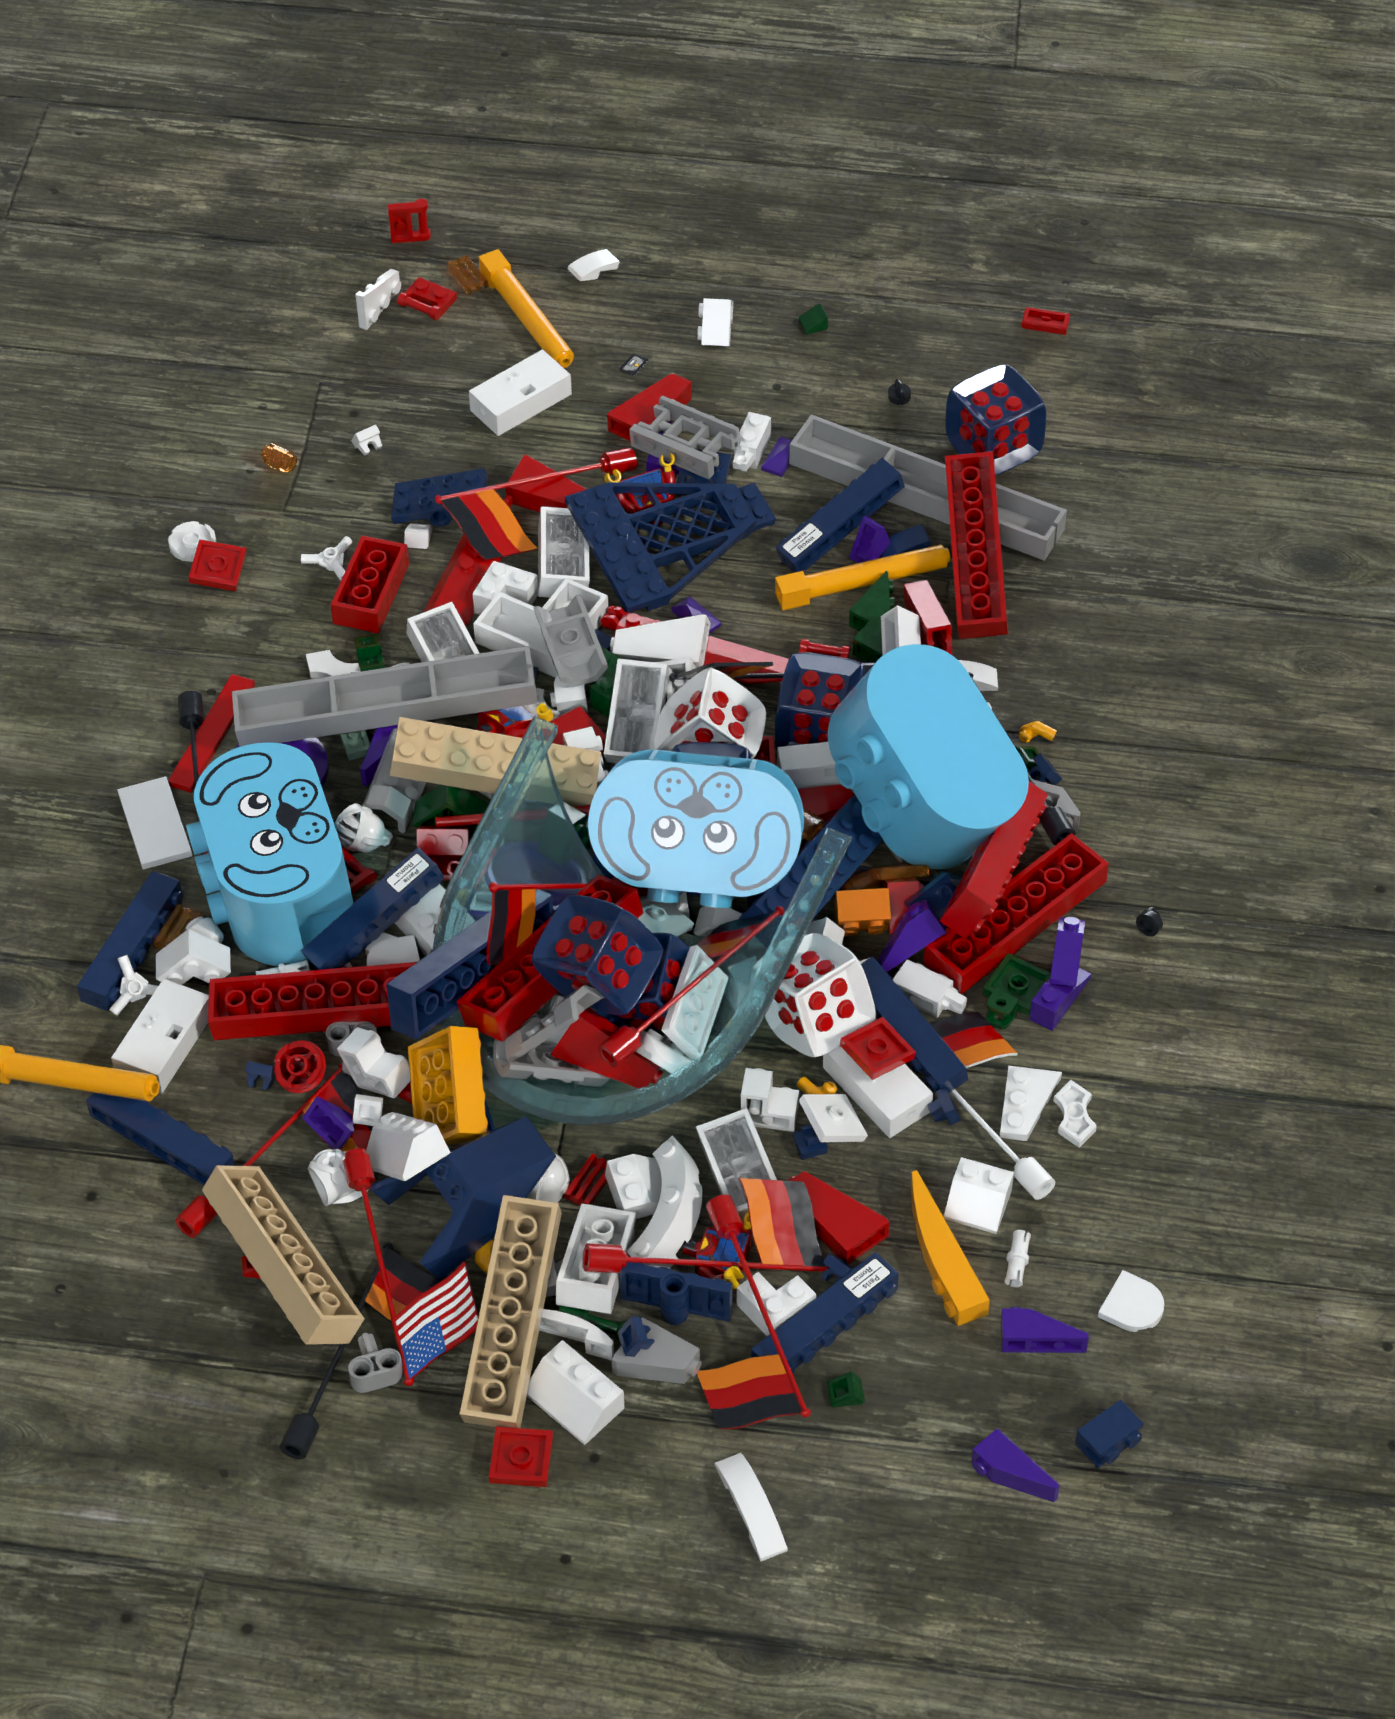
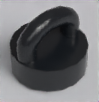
M896 379L894 384L888 389L889 401L896 405H903L910 401V387L903 384L901 380Z
M1154 907L1144 910L1136 918V925L1139 931L1147 936H1155L1163 927L1160 914Z

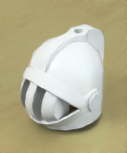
M356 803L344 809L334 824L340 843L350 851L372 852L381 845H389L393 837L385 829L383 821L370 808Z
M338 1149L322 1150L315 1155L308 1166L311 1179L326 1207L330 1204L351 1202L362 1197L361 1191H355V1189L348 1187L343 1165L344 1154L347 1151Z
M555 1154L556 1158L527 1199L558 1203L562 1195L565 1194L570 1178L567 1166L559 1155Z

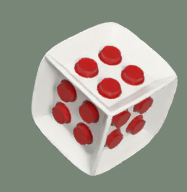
M707 668L691 678L666 702L658 719L653 748L654 750L672 751L675 745L682 743H728L747 747L750 751L751 759H753L760 748L766 722L765 706L755 695L726 674L713 668Z
M811 933L802 936L771 954L753 970L754 985L769 1026L778 1038L804 1055L810 1057L825 1055L840 1047L839 1044L842 1037L875 1020L876 1011L873 997L860 962L849 949L825 935Z

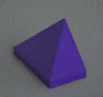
M780 437L762 464L761 470L783 477L790 466L789 456L792 440Z
M864 516L849 558L857 563L878 559L891 543L885 528L869 517Z
M691 596L686 597L671 607V611L679 618L707 615L710 621L709 634L721 626V622Z
M320 1097L314 1099L302 1117L333 1149L341 1150L354 1132L352 1114Z

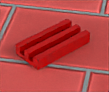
M1026 307L1021 328L1066 335L1070 314Z
M592 1153L564 1194L565 1199L580 1206L581 1204L592 1205L607 1183L605 1176L606 1159L602 1157L598 1159L597 1155ZM595 1165V1168L592 1170L586 1181L583 1183L577 1194L574 1196L577 1189L580 1187L586 1176L589 1174V1172ZM602 1169L605 1170L586 1199L583 1200L582 1197L591 1187L597 1175Z

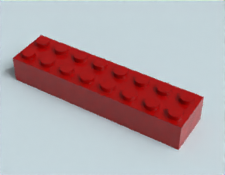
M993 451L945 456L959 638L1008 635Z
M1029 781L1027 796L1018 812L1007 822L1000 825L977 847L940 919V922L966 939L972 931L977 933L985 921L982 918L986 915L990 917L997 908L998 903L996 902L1005 892L1004 887L1012 878L1011 873L1017 867L1018 859L1025 851V845L1032 837V831L1039 823V817L1047 807L1044 804L1048 796L1045 791Z
M1071 833L1008 882L1004 887L1005 892L996 902L998 903L997 908L990 917L986 915L982 918L985 921L977 933L972 931L965 939L948 927L945 934L925 946L924 965L931 971L943 974L950 980H953V988L962 995L998 967L1008 953L1011 955L1016 953L1056 922L1059 917L1065 915L1106 883L1109 863Z
M599 874L576 894L611 902L630 912L636 918L644 914L637 889ZM551 917L457 1001L465 1026L478 1028V1032L504 1042L558 992L536 970L531 961L535 946Z
M417 962L210 979L208 1024L213 1040L326 1031L327 1027L334 1022H370L375 1027L391 1026L387 983Z

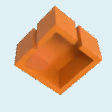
M889 888L836 891L834 899L835 924L845 931L844 936L857 935L859 930L868 931L870 935L884 933L883 930H888L891 920Z

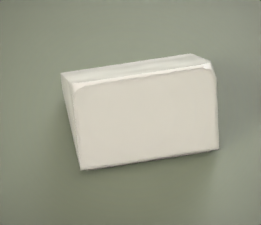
M410 523L405 529L404 544H407L409 548L427 549L432 526Z

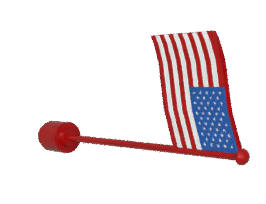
M356 1148L344 1154V1170L348 1187L362 1193L399 1354L401 1355L405 1376L403 1383L406 1386H411L414 1383L413 1378L431 1362L464 1342L476 1331L479 1316L465 1262L448 1278L417 1296L396 1315L367 1190L375 1182L370 1155L366 1154V1150Z

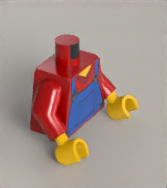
M672 453L669 454V464L663 461V455L660 456L659 463L664 467V471L659 468L620 481L621 473L615 469L613 470L615 480L613 481L609 473L604 476V481L606 483H676L674 470H671V465L675 461L674 455ZM615 493L627 514H633L653 507L645 493ZM675 494L655 495L659 502L666 503L674 500ZM659 521L658 526L662 525L664 522Z
M545 703L537 706L536 712L538 717L522 706L478 712L477 718L479 721L476 730L521 737L541 727L540 724L542 722L552 721L553 712L551 708H547Z
M749 1212L741 1220L743 1229L736 1237L745 1260H747L751 1249ZM707 1228L701 1242L690 1239L688 1243L686 1241L684 1243L683 1255L695 1257V1260L740 1262L732 1240L718 1237L715 1228ZM695 1266V1273L700 1277L723 1279L726 1282L732 1283V1290L735 1291L739 1286L740 1278H744L742 1274L743 1268L736 1266Z

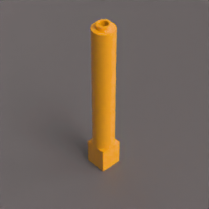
M497 249L478 256L480 274L491 289H497L541 349L563 368L568 367L574 359V353L513 275L510 263L500 250Z
M940 544L809 575H804L803 571L775 577V595L782 611L809 605L810 599L873 585L885 571L888 572V579L895 580L946 568L948 562H950V553L948 548H944Z
M0 1045V1083L9 1084L11 1080H18L143 1101L153 1100L159 1092V1082L153 1074L15 1053L13 1047Z

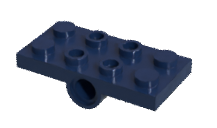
M485 468L395 483L391 514L393 523L398 524L428 518L429 522L433 525H448L452 520V516L442 504L435 502L436 495L441 497L486 487L488 474Z
M627 1262L626 1267L620 1271L621 1299L661 1307V1317L668 1324L679 1325L688 1318L689 1313L727 1322L731 1320L732 1283L726 1282L723 1279H710L700 1277L695 1273H681L672 1271L667 1267L658 1268L633 1262Z

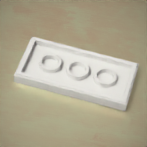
M166 776L117 789L143 870L192 856L191 848Z
M698 945L689 948L673 997L714 964ZM719 967L668 1009L662 1031L693 1063L699 1062L702 1059L729 978Z

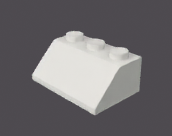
M563 1340L542 1358L529 1381L527 1397L584 1445L624 1409V1391Z

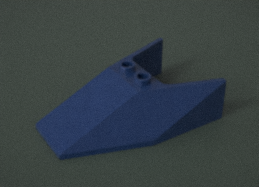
M527 1116L450 1147V1154L406 1181L389 1176L371 1185V1191L386 1204L390 1205L426 1175L430 1177L453 1212L450 1220L420 1261L439 1280L495 1237L503 1195L527 1198L556 1158V1155Z

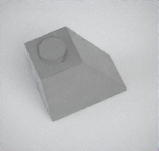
M643 1317L641 1318L643 1325H647L651 1329L647 1334V1338L654 1339L653 1345L647 1350L641 1349L635 1357L625 1356L621 1345L611 1359L612 1374L616 1376L685 1384L690 1376L694 1377L702 1364L700 1361V1348Z

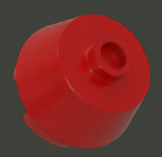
M304 1040L284 1045L278 1051L274 1060V1072L278 1083L284 1089L293 1093H304L315 1088L322 1081L326 1070V1061L321 1049L314 1043Z

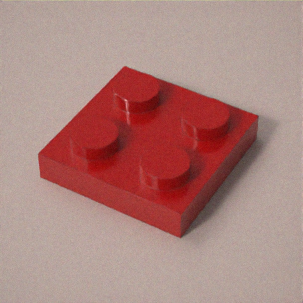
M199 539L189 574V583L236 591L246 556V548Z
M883 1017L842 1037L839 1044L871 1080L913 1060L916 1051Z
M496 1426L489 1483L547 1487L553 1431Z

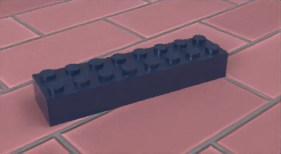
M852 796L838 808L798 852L794 864L788 873L773 887L762 892L738 918L743 919L776 910L777 906L784 908L783 916H777L755 935L772 953L794 941L836 891L840 889L883 840L879 832H873L865 824L862 817L863 806L855 796Z
M536 889L535 919L532 933L554 914L552 895ZM492 910L387 983L392 1030L416 1040L458 1010L457 1001L497 966L488 965L486 956Z

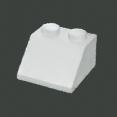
M631 1154L607 1161L605 1176L617 1210L635 1212V1219L653 1215L660 1199L662 1187L661 1171L656 1158Z
M961 1157L952 1181L944 1219L997 1234L1012 1191L1014 1172Z

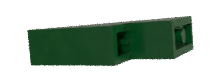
M887 571L849 610V627L859 631L853 638L852 655L865 662H877L883 656L881 616L894 608V597L889 595V593H893V579H888Z

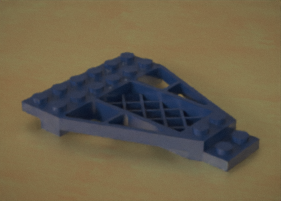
M608 482L565 497L566 506L624 610L629 613L642 608H646L648 612L668 605L669 601L739 540L745 539L753 531L774 525L776 521L774 514L755 483L737 488L736 484ZM615 493H645L653 507L633 514H627ZM655 494L690 495L661 503ZM701 508L713 510V516L700 513ZM717 513L720 515L722 520L716 518ZM683 514L693 518L692 523L679 520L680 515ZM696 520H700L709 525L707 529H704L694 524ZM659 521L672 525L670 531L657 527ZM712 525L725 529V531L720 533L710 530ZM675 526L687 530L686 536L674 533ZM638 528L651 532L649 538L638 535ZM691 532L704 536L699 540L689 538ZM657 534L665 537V543L653 540V535ZM671 539L682 543V546L675 548L669 546L668 543ZM652 547L661 550V553L653 555L648 553L647 549ZM716 549L699 565H695L691 558L692 556ZM684 560L690 572L673 587H667L657 568Z

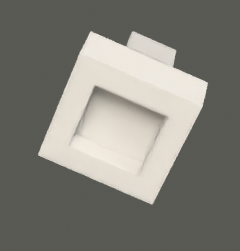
M376 424L356 433L351 440L355 449L358 448L364 456L370 452L368 444L374 445L376 450L382 447L379 437L380 431Z
M357 1094L354 1102L353 1123L370 1126L380 1123L383 1098Z

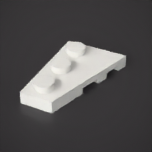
M394 269L388 270L377 278L375 285L369 284L366 286L365 292L359 291L355 294L360 328L367 330L372 323H375L383 309L388 307L390 300L395 294L399 293L401 289L399 271Z
M1016 1066L1008 1067L1000 1138L1028 1140L1044 1106L1050 1100L1055 1086L1061 1080L1062 1072Z

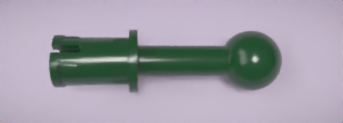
M562 1305L559 1309V1312L579 1317L601 1330L615 1334L619 1341L618 1331L628 1321L616 1323L588 1314L589 1310Z

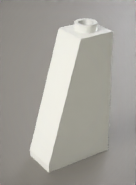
M697 615L616 630L615 638H611L610 651L622 659L654 663L690 657L697 668L704 665L710 621L707 615Z

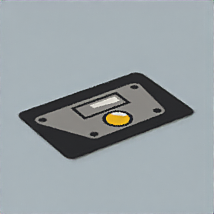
M633 353L619 369L634 376L646 364L648 359Z

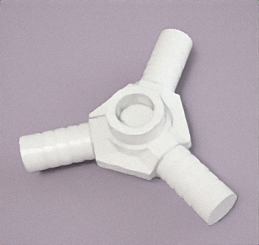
M345 536L334 548H326L319 554H301V564H319L329 571H334L341 581L345 573L342 567L344 552L352 544V540Z
M128 955L117 958L124 977L120 987L121 996L109 1009L116 1016L120 1014L129 1001L134 1002L146 997V995H153L158 988L157 985L148 984V981L137 972L134 973Z

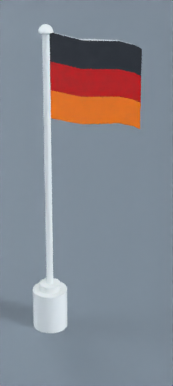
M979 1012L958 1014L930 1024L966 1068L995 1058L1017 1056L1018 1054ZM955 1089L950 1093L1016 1162L1014 1177L1031 1196L1038 1200L1048 1195L1055 1186V1180L1033 1157L1019 1159Z

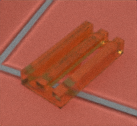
M467 255L447 262L448 270L468 295L472 294L474 289L476 292L480 291L481 286L484 289L488 287V281ZM463 262H464V264L468 267V269L472 272V274L476 277V279H477L478 281H475V280L473 279V277L470 275V272L467 270V268H465V267L462 265Z
M920 864L871 869V879L885 880L929 876V866Z
M178 904L153 942L154 948L162 950L178 937L187 919H190V923L193 919L200 917L201 912L196 911L194 913L188 907L185 910L182 905Z

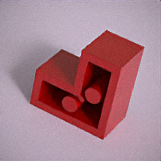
M914 875L882 877L883 888H889L891 920L887 931L890 935L893 934L903 915L907 912L908 908L904 902L923 888V884Z

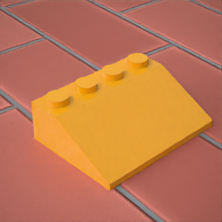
M449 1026L408 1046L413 1118L436 1124L447 1146L463 1143L487 1133L488 1121L485 1116V1092L483 1091L482 1081L483 1067L480 1058L481 1041L478 1028Z

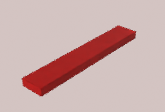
M231 674L197 731L196 748L199 777L207 768L234 722L232 691L254 688V680ZM190 743L169 778L168 783L172 788L192 793L195 788Z

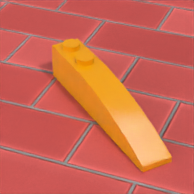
M913 1171L911 1178L913 1216L921 1251L932 1277L934 1292L937 1296L941 1295L948 1317H953L957 1326L988 1315L990 1300L918 1171Z

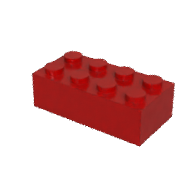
M361 536L331 602L333 624L380 633L409 566L407 544Z

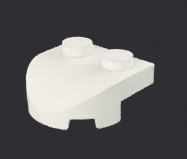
M649 1029L648 1032H640L641 1047L636 1052L680 1079L691 1060L683 1056L684 1053L674 1043L669 1047L661 1042L663 1036L654 1030Z

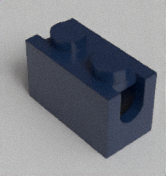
M1120 1399L1077 1430L1075 1445L1097 1468H1100L1105 1463H1113L1127 1447L1131 1449L1141 1441L1142 1434L1139 1430L1143 1427L1144 1423Z

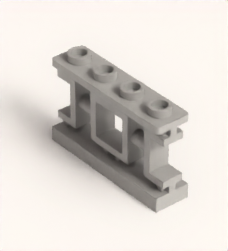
M661 396L659 398V405L656 404L654 406L656 419L651 425L640 421L638 425L634 424L629 429L632 447L658 458L663 455V460L669 463V454L672 453L675 458L674 465L707 479L714 475V466L717 467L719 465V456L716 452L722 446L733 450L735 446L738 447L740 444L738 427L665 396ZM671 419L675 421L673 424H670L668 422ZM683 429L696 434L689 442L677 437ZM661 430H662V431H665V433H664L663 435H660V434H658V433H659ZM712 436L714 437V439L710 441L708 440V437ZM699 447L705 448L702 452L698 451Z

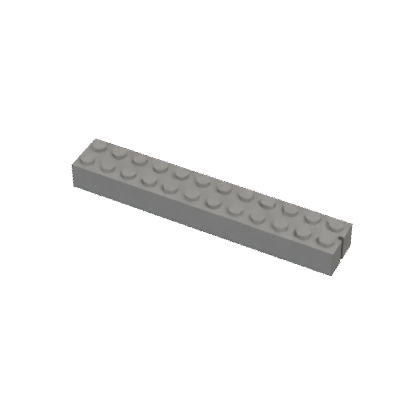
M810 415L790 443L789 464L849 486L855 478L860 477L866 472L870 465L876 463L881 458L885 459L901 473L905 486L888 502L950 525L945 464L814 415ZM996 484L1001 544L1045 561L1053 549L1054 543H1057L1065 530L1067 510Z
M529 646L232 691L235 733L240 747L255 743H283L398 725L399 717L426 721L538 703Z

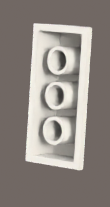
M394 1112L382 1116L380 1123L373 1126L366 1154L370 1155L373 1171L402 1181L408 1180L451 1153L436 1124Z

